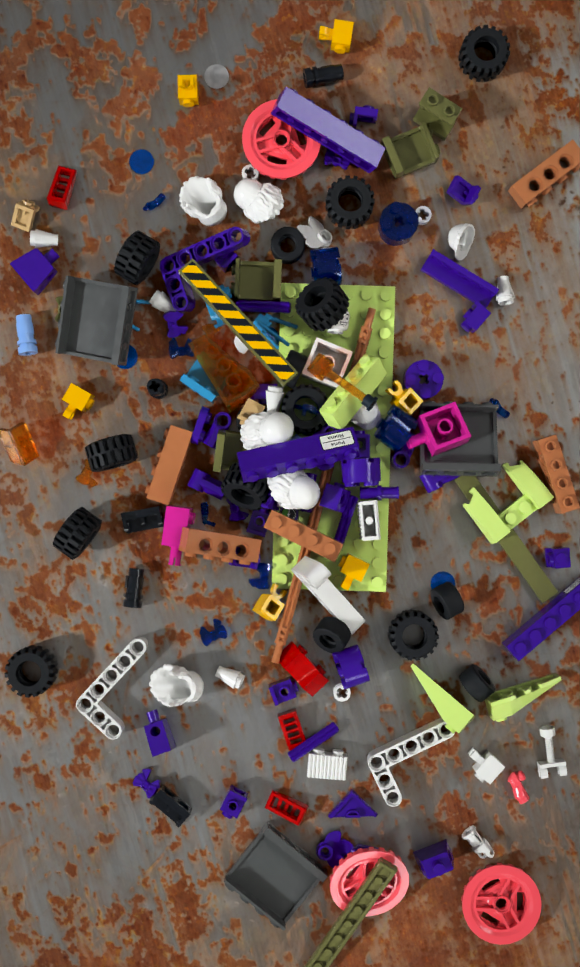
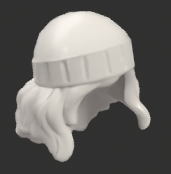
M199 176L190 177L188 181L183 182L184 186L181 187L179 194L182 209L190 217L198 218L206 226L213 227L219 225L227 215V205L222 199V190L217 183L209 177Z
M245 178L239 181L234 189L235 203L243 209L244 215L255 224L275 219V215H279L280 210L284 207L281 189L273 186L271 183L261 184L256 179Z
M254 413L245 420V424L241 425L240 440L243 442V447L247 450L286 442L291 439L294 433V424L292 419L285 413Z
M304 470L267 478L271 496L277 501V507L289 510H309L319 501L320 488L313 479L305 474Z
M164 664L163 667L153 671L150 676L149 686L152 687L150 691L157 698L158 702L160 701L167 707L180 706L185 702H195L202 696L204 690L203 679L198 673L187 671L184 667L178 665Z

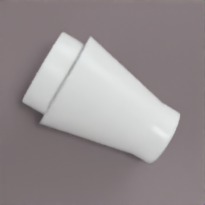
M35 229V231L31 230L30 246H35V248L58 246V234Z
M509 276L498 277L497 288L499 291L496 294L498 305L506 306L514 303L515 295L509 282Z
M157 290L149 301L152 304L151 307L164 313L176 311L171 300L163 291Z
M268 385V390H266L267 412L272 414L279 412L285 394L283 387Z
M219 666L215 677L221 679L231 688L239 689L245 675L242 674V671Z

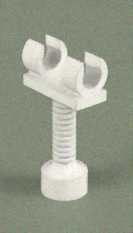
M546 725L539 727L540 736L545 738L547 760L537 761L539 777L541 779L548 778L547 768L557 767V773L560 776H567L566 761L563 758L555 759L552 737L556 735L555 726Z

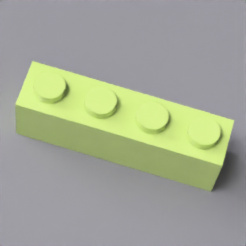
M364 354L320 408L319 412L328 426L344 429L363 405L361 404L363 398L367 394L371 395L387 375L379 357Z

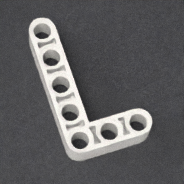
M304 556L291 569L327 611L348 626L351 635L365 622L364 618L330 582L328 578L332 574L322 563Z
M143 636L134 638L76 701L78 711L109 739L114 740L120 737L125 725L101 699L146 652L149 644L148 640ZM137 641L141 642L143 650H137L134 647V643ZM121 657H129L130 664H124L121 661ZM114 670L117 673V678H111L108 675V671ZM95 685H102L104 687V692H98L95 689ZM82 699H88L91 706H85L82 703ZM96 712L104 713L105 719H99L96 716ZM110 725L118 726L119 732H113L110 729Z
M442 718L430 722L368 753L367 762L387 805L395 807L402 801L400 790L389 767L454 735L449 730L441 731L442 725L447 724ZM427 732L432 733V737L429 740L423 739L424 734ZM408 741H415L414 747H406ZM391 749L398 750V753L395 756H390L388 754ZM374 757L381 758L378 764H372L371 760ZM382 775H388L387 781L379 780ZM396 792L397 796L395 798H388L389 793Z

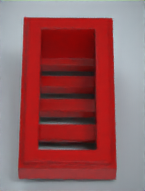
M58 166L47 196L50 206L64 210L68 209L77 170ZM61 175L70 176V178H63Z
M294 708L278 713L280 726L288 749L291 751L306 740L297 710ZM293 717H294V719H295L294 721H290V722L284 723V720H287V719H290V718H293ZM295 724L297 725V727L289 730L286 729V727ZM299 731V734L291 737H289L288 735L290 733ZM301 738L302 740L300 742L291 744L292 740Z
M272 790L265 806L266 809L298 826L302 823L309 805L275 790ZM277 797L279 798V801L277 803V806L275 807L273 806V804ZM284 801L286 802V804L284 806V809L282 810L280 809V807ZM292 805L293 808H292L291 812H290V813L287 812L288 809H289V806ZM297 809L300 810L298 816L294 815Z

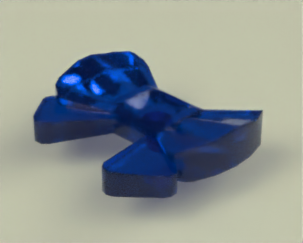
M172 338L169 342L168 350L171 359L185 355L194 357L195 346L191 339H187L184 347H179L175 338Z
M295 404L294 408L303 411V416H306V412L315 415L316 413L320 414L319 410L313 405L304 404L302 406Z
M260 563L257 567L260 577L249 579L251 586L258 589H269V572L273 566L268 563Z
M213 620L215 630L211 632L205 627H201L200 635L205 646H209L212 641L219 638H227V630L221 625V620Z

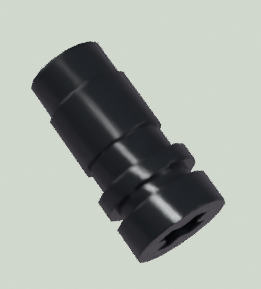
M342 64L321 66L320 68L314 66L312 69L310 67L303 68L305 88H312L313 85L317 87L322 83H332L344 79Z
M155 378L147 383V390L153 398L163 399L167 396L169 390L164 381Z
M129 568L125 579L126 593H124L125 599H123L122 606L142 608L141 599H143V595L141 593L144 582V569Z

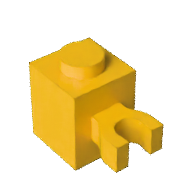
M335 19L333 29L320 26L319 40H332L331 50L339 54L349 53L354 22Z
M177 75L180 105L184 107L199 105L197 75Z
M394 380L392 384L396 387V390L393 391L391 388L385 390L387 394L394 396L389 403L401 416L411 415L422 404L423 400L411 387L402 389L401 383L398 380Z
M71 383L62 398L63 401L69 403L62 416L72 420L77 409L83 412L90 410L94 405L95 400L93 399L95 396Z
M347 553L346 557L342 556L338 566L340 567L339 571L346 574L340 586L349 590L353 579L362 582L370 564Z
M277 584L272 585L270 594H261L252 609L269 621H276L285 606L279 600L286 595L287 591L281 590L280 594H277L276 590L279 587Z

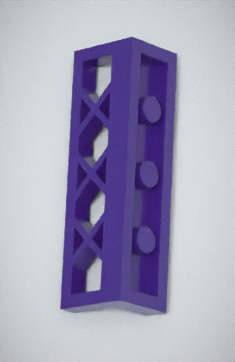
M434 249L420 270L471 302L475 303L478 301L485 308H487L492 298L499 291L497 287Z

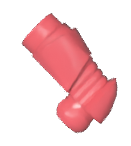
M521 770L517 773L515 771L512 772L507 782L511 784L514 798L520 804H523L530 797L521 782L526 779L525 774Z

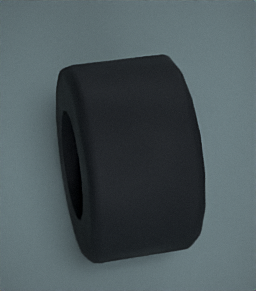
M293 227L278 229L271 239V251L274 258L282 259L283 264L297 262L305 251L303 234ZM286 238H290L295 242V249L289 253L284 252L280 247L281 242Z
M290 350L286 360L295 368L298 375L286 386L293 388L302 373L308 357Z
M445 582L431 590L432 603L442 618L449 620L464 611L462 597L452 583Z
M329 616L324 617L313 632L315 643L329 653L343 651L351 637L350 629L344 622Z
M472 664L459 675V679L466 691L478 702H483L495 692V686L490 678L475 664Z

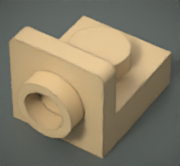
M28 199L17 202L11 225L30 232L35 214L40 210V207Z
M248 398L237 419L241 420L239 424H245V420L251 414L263 412L265 406Z

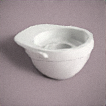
M459 224L452 227L449 231L448 242L455 251V258L457 260H463L467 256L473 243L475 228L472 224Z
M377 403L370 411L366 410L367 407L362 405L351 419V422L365 430L375 428L381 419Z

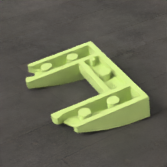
M522 460L518 461L519 465L509 466V463L501 465L523 495L498 515L474 487L469 490V493L473 495L470 503H463L465 510L491 544L500 541L511 532V529L554 498L537 475Z

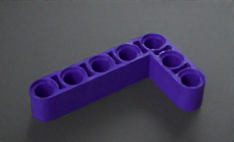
M236 226L166 256L160 261V270L172 305L176 310L190 312L196 305L191 286L178 273V270L186 264V257L190 255V260L193 258L201 266L238 250L250 242V234L247 230ZM241 232V239L237 242L236 236ZM224 240V246L220 249L219 244ZM206 247V248H207V254H206L205 256H203V253H202V252H203V249ZM173 262L174 266L173 269L170 271L169 267L170 264ZM179 280L180 286L177 289L176 282ZM185 298L186 305L183 307L182 300Z

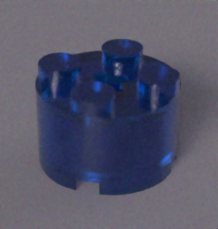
M393 202L382 211L378 221V231L381 239L391 246L408 243L417 230L418 214L406 203ZM397 222L401 223L398 227L395 226Z
M338 247L310 250V260L313 266L311 267V278L313 281H316L318 278L328 277V279L332 278L341 286L342 271L339 259H337L340 258Z
M392 405L387 412V417L385 419L381 418L376 424L377 430L374 436L391 450L396 451V449H401L412 436L410 431L412 428L416 429L418 420L399 406Z

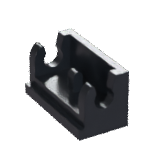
M161 506L121 513L126 533L164 527Z
M163 784L154 797L149 800L151 805L156 806L173 820L178 828L192 811L188 804Z

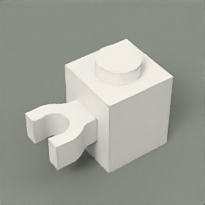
M472 747L468 752L470 757L476 761L472 766L476 772L474 775L482 783L486 781L491 784L505 768L502 762L488 750L481 755Z

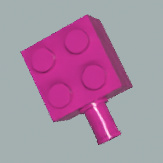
M456 402L419 415L416 423L421 433L407 437L405 441L409 449L425 443L433 457L468 443L471 434Z
M166 506L161 545L171 547L169 565H174L175 560V566H181L182 551H179L182 527L191 528V525L195 523L196 513L193 512V508Z

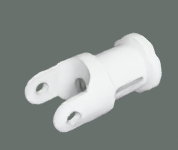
M474 825L464 830L462 838L469 842L472 850L480 858L484 859L486 856L489 858L494 857V850L488 841L478 834Z

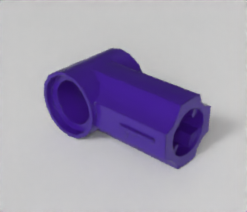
M220 412L215 416L203 441L204 444L216 449L218 430L229 429L232 425L231 415ZM222 415L228 418L226 426H221L218 423V419Z
M407 431L403 432L394 454L390 458V464L394 469H402L409 464L414 448L409 449L407 447L405 438L415 434ZM397 455L404 458L403 465L396 463L395 458Z
M195 468L187 486L222 500L224 496L221 491L222 482Z
M420 475L419 477L427 493H430L459 476Z

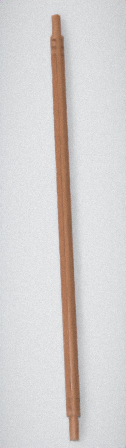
M368 308L364 326H361L350 371L366 353L373 330L371 326L376 312L373 308ZM334 467L329 470H322L318 484L320 498L318 503L312 508L307 526L315 530L318 528L323 506L319 504L326 483L330 484ZM301 546L297 563L304 556L310 557L311 551ZM295 574L293 575L275 639L276 646L271 662L279 664L283 646H286L302 582Z

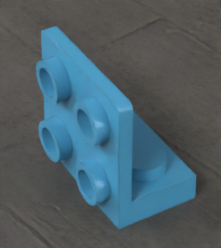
M202 351L186 375L183 374L180 382L214 404L234 372Z

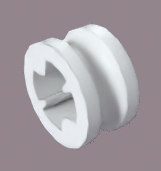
M251 164L246 165L242 169L243 179L247 178L246 172H250L249 170H252L255 175L254 178L251 176L252 179H259V171L254 169Z
M426 206L418 207L413 216L414 221L418 225L427 224L432 216L431 210ZM420 211H423V214H427L425 220L418 217Z
M338 683L333 689L335 699L344 702L350 698L351 691L349 688L345 691L346 695L344 697L343 695L338 696V689H344L342 683Z

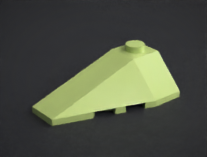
M412 664V670L440 716L447 723L445 727L453 734L455 732L460 734L475 716L416 665Z
M554 673L495 691L485 699L490 718L493 721L496 720V722L507 720L508 716H512L562 680L561 676Z

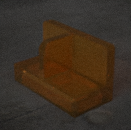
M20 422L11 429L0 428V438L12 463L25 466L39 457L26 423Z

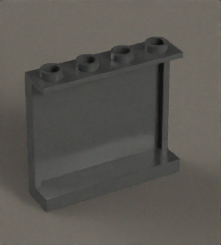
M66 276L63 283L64 293L60 304L61 315L58 321L59 330L55 341V353L108 362L117 366H126L138 288Z
M426 401L421 404L419 415L453 402L436 403L434 401ZM464 402L457 404L471 434L468 443L433 457L425 443L420 445V475L497 477L501 472V464H498L496 415L499 405H493L491 402H484L482 404Z
M267 822L225 874L224 883L230 891L237 892L242 901L253 905L258 914L269 918L274 927H280L282 930H285L286 922L320 880L322 882L325 881L328 874L325 867Z

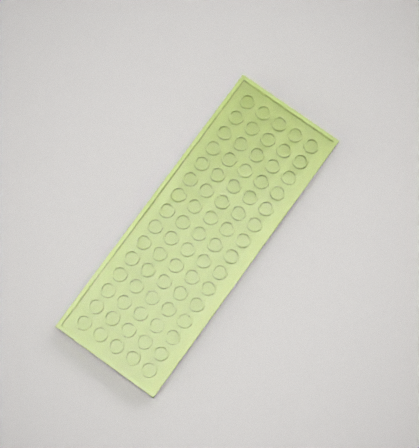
M281 283L280 302H290L291 312L280 313V319L298 325V328L295 329L280 324L279 336L290 345L286 346L279 341V352L285 359L290 350L309 357L316 337L350 350L353 353L342 381L350 372L359 333L361 332V326H364L368 308L376 310L371 326L373 330L365 354L379 357L387 372V375L371 394L372 397L378 398L376 403L381 413V419L377 426L371 430L362 429L351 422V420L345 428L353 427L354 431H365V434H370V458H380L381 481H379V485L381 487H389L392 405L389 402L392 400V396L387 394L385 390L387 388L392 389L395 286L339 285L349 298V307L347 308L350 313L349 326L346 331H343V334H331L327 332V329L324 331H314L296 312V299L299 297V293L303 291V288L309 284ZM302 373L295 385L297 387L300 384H311L314 387H319L322 392H325L327 399L335 391V389L302 377ZM288 386L283 387V392H285L283 399L292 388ZM309 398L298 400L294 406L295 415L303 421L313 419L317 414L316 403ZM281 402V405H280V408H279V412H281V409H282V402ZM333 428L328 429L327 432L333 431ZM294 431L292 437H294L297 434L301 438L312 436L314 433L303 434ZM358 441V443H359V448H361V447H362V443H361L360 441ZM341 461L335 462L330 481L331 485H334V482L344 485L342 483ZM317 467L303 469L305 473L317 474L316 483L319 484L322 470ZM360 482V486L345 487L346 490L351 491L350 495L358 497V501L377 500L360 499V487H377V485L364 486V482ZM382 499L378 501L381 539L368 541L360 539V527H358L360 520L358 519V504H356L343 548L336 562L313 551L310 553L309 558L319 561L331 572L332 575L328 579L340 591L386 592L389 499ZM323 507L317 531L334 538L342 513ZM299 511L298 521L307 525L310 513ZM273 532L272 585L277 584L279 586L277 589H290L294 575L291 569L297 564L301 546ZM347 553L370 564L362 582L353 579L349 590L340 586L346 574L340 572V567L338 566L342 556L346 557ZM302 583L301 589H307V587Z

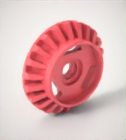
M277 99L271 100L258 106L246 120L242 133L243 150L247 160L260 174L269 176L271 179H293L297 175L305 173L314 164L321 144L304 134L306 144L300 145L296 129L271 114ZM273 121L275 124L262 136L260 131ZM278 136H285L287 142L284 145L278 144L276 142ZM268 157L285 160L287 163L283 165L275 164L268 161Z
M368 847L348 853L345 859L341 858L339 865L333 868L329 884L331 896L336 905L342 910L345 909L377 861L382 857L397 866L398 869L366 916L379 915L395 907L403 899L409 886V874L399 855L396 856L391 850L385 851L382 847H379V849Z
M512 864L486 865V868L477 870V873L471 876L468 884L464 886V893L461 898L462 912L469 928L484 941L499 945L511 944L526 937L536 926L541 913V896L533 879L523 869L517 868ZM495 879L500 880L495 884L482 890V887L488 882ZM517 892H523V902L520 910H517ZM500 898L506 900V904L502 908L496 906V901ZM483 911L497 919L498 922H491L481 916Z

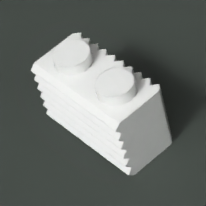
M358 501L360 539L363 541L381 539L378 501Z
M316 747L308 753V778L346 780L348 757L347 753H344L343 750L333 749L332 752L324 751L325 749Z

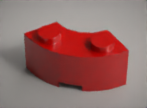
M291 641L282 650L279 662L299 685L313 697L329 681L324 675L326 671L320 664L317 666L306 655L308 652L301 644L297 646Z

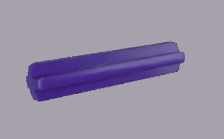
M236 301V306L242 312H291L290 302Z
M353 495L349 496L334 539L342 543L345 541L358 501V497Z
M334 722L330 723L289 751V758L292 762L297 761L338 733L339 728Z

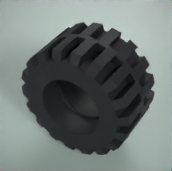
M484 25L483 28L478 26L475 30H471L468 36L466 35L458 56L460 69L464 68L463 73L465 75L469 74V79L471 80L473 77L476 78V82H480L481 79L484 82L489 81L490 78L493 80L497 74L499 75L508 61L510 43H506L508 40L507 36H502L503 31L495 30V26L488 28V25ZM478 47L487 48L492 52L494 59L489 61L481 60L475 54L474 49Z
M350 175L345 176V179L340 177L337 183L334 181L331 184V188L327 192L325 206L329 218H332L331 222L333 224L338 223L340 228L346 226V229H350V227L356 229L359 225L365 224L366 220L370 218L375 199H373L374 192L370 190L371 186L369 183L365 184L366 180L363 178L359 181L357 180L358 176H354L353 179L350 178ZM352 194L360 200L361 207L356 211H346L339 205L338 201L341 196Z
M139 230L135 231L127 238L117 255L114 267L115 273L134 285L140 284L149 275L157 261L160 243Z
M318 278L316 281L310 282L299 293L295 309L297 314L314 331H324L325 329L332 328L333 325H337L344 318V314L348 311L349 298L332 278Z
M300 384V386H295L287 392L282 401L281 412L287 414L292 419L295 432L303 434L314 433L320 430L326 423L319 410L328 399L325 392H322L319 387H314L311 384ZM309 398L316 403L317 414L313 419L303 421L295 415L294 406L298 400Z
M130 434L107 437L90 443L85 447L90 469L93 472H101L124 466L138 458L133 437Z
M238 462L230 466L221 484V491L231 503L243 509H263L261 503L265 504L269 498L267 494L270 489L267 484V478L243 483Z
M84 507L78 508L68 517L57 532L53 546L70 559L77 558L98 533L102 520Z
M405 610L402 611V614H397L396 619H392L391 627L388 629V637L393 649L401 657L411 661L412 659L418 661L422 657L424 659L427 658V654H432L434 652L433 648L438 645L436 641L439 639V635L437 634L438 628L435 626V622L421 611ZM412 624L420 625L424 630L423 639L416 645H407L402 639L405 628Z
M32 645L19 650L10 657L9 663L5 667L7 672L4 674L5 678L8 677L9 679L6 681L7 685L11 684V690L13 692L17 690V695L22 696L25 694L27 698L32 695L36 697L53 685L52 683L57 678L58 669H56L58 663L53 660L55 657L53 654H48V649L43 650L42 646L34 647ZM25 661L35 662L40 667V680L31 681L24 676L22 668Z

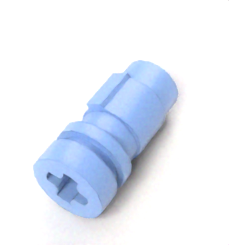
M30 314L17 315L18 355H35L38 353V348L36 346L37 340L34 339L32 316Z

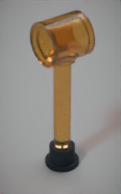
M318 353L307 370L321 381L326 377L330 378L361 400V404L367 407L366 410L370 411L378 398L372 397L370 394L366 395L332 371L334 363Z

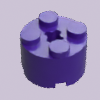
M424 359L414 362L404 372L403 388L408 389L411 387L422 400H427L441 390L444 375L439 366L434 362ZM425 377L426 383L420 384V378Z
M380 458L342 460L341 472L344 487L360 486V482H364V486L379 485V481H381Z
M358 645L344 648L341 652H332L344 690L370 681Z

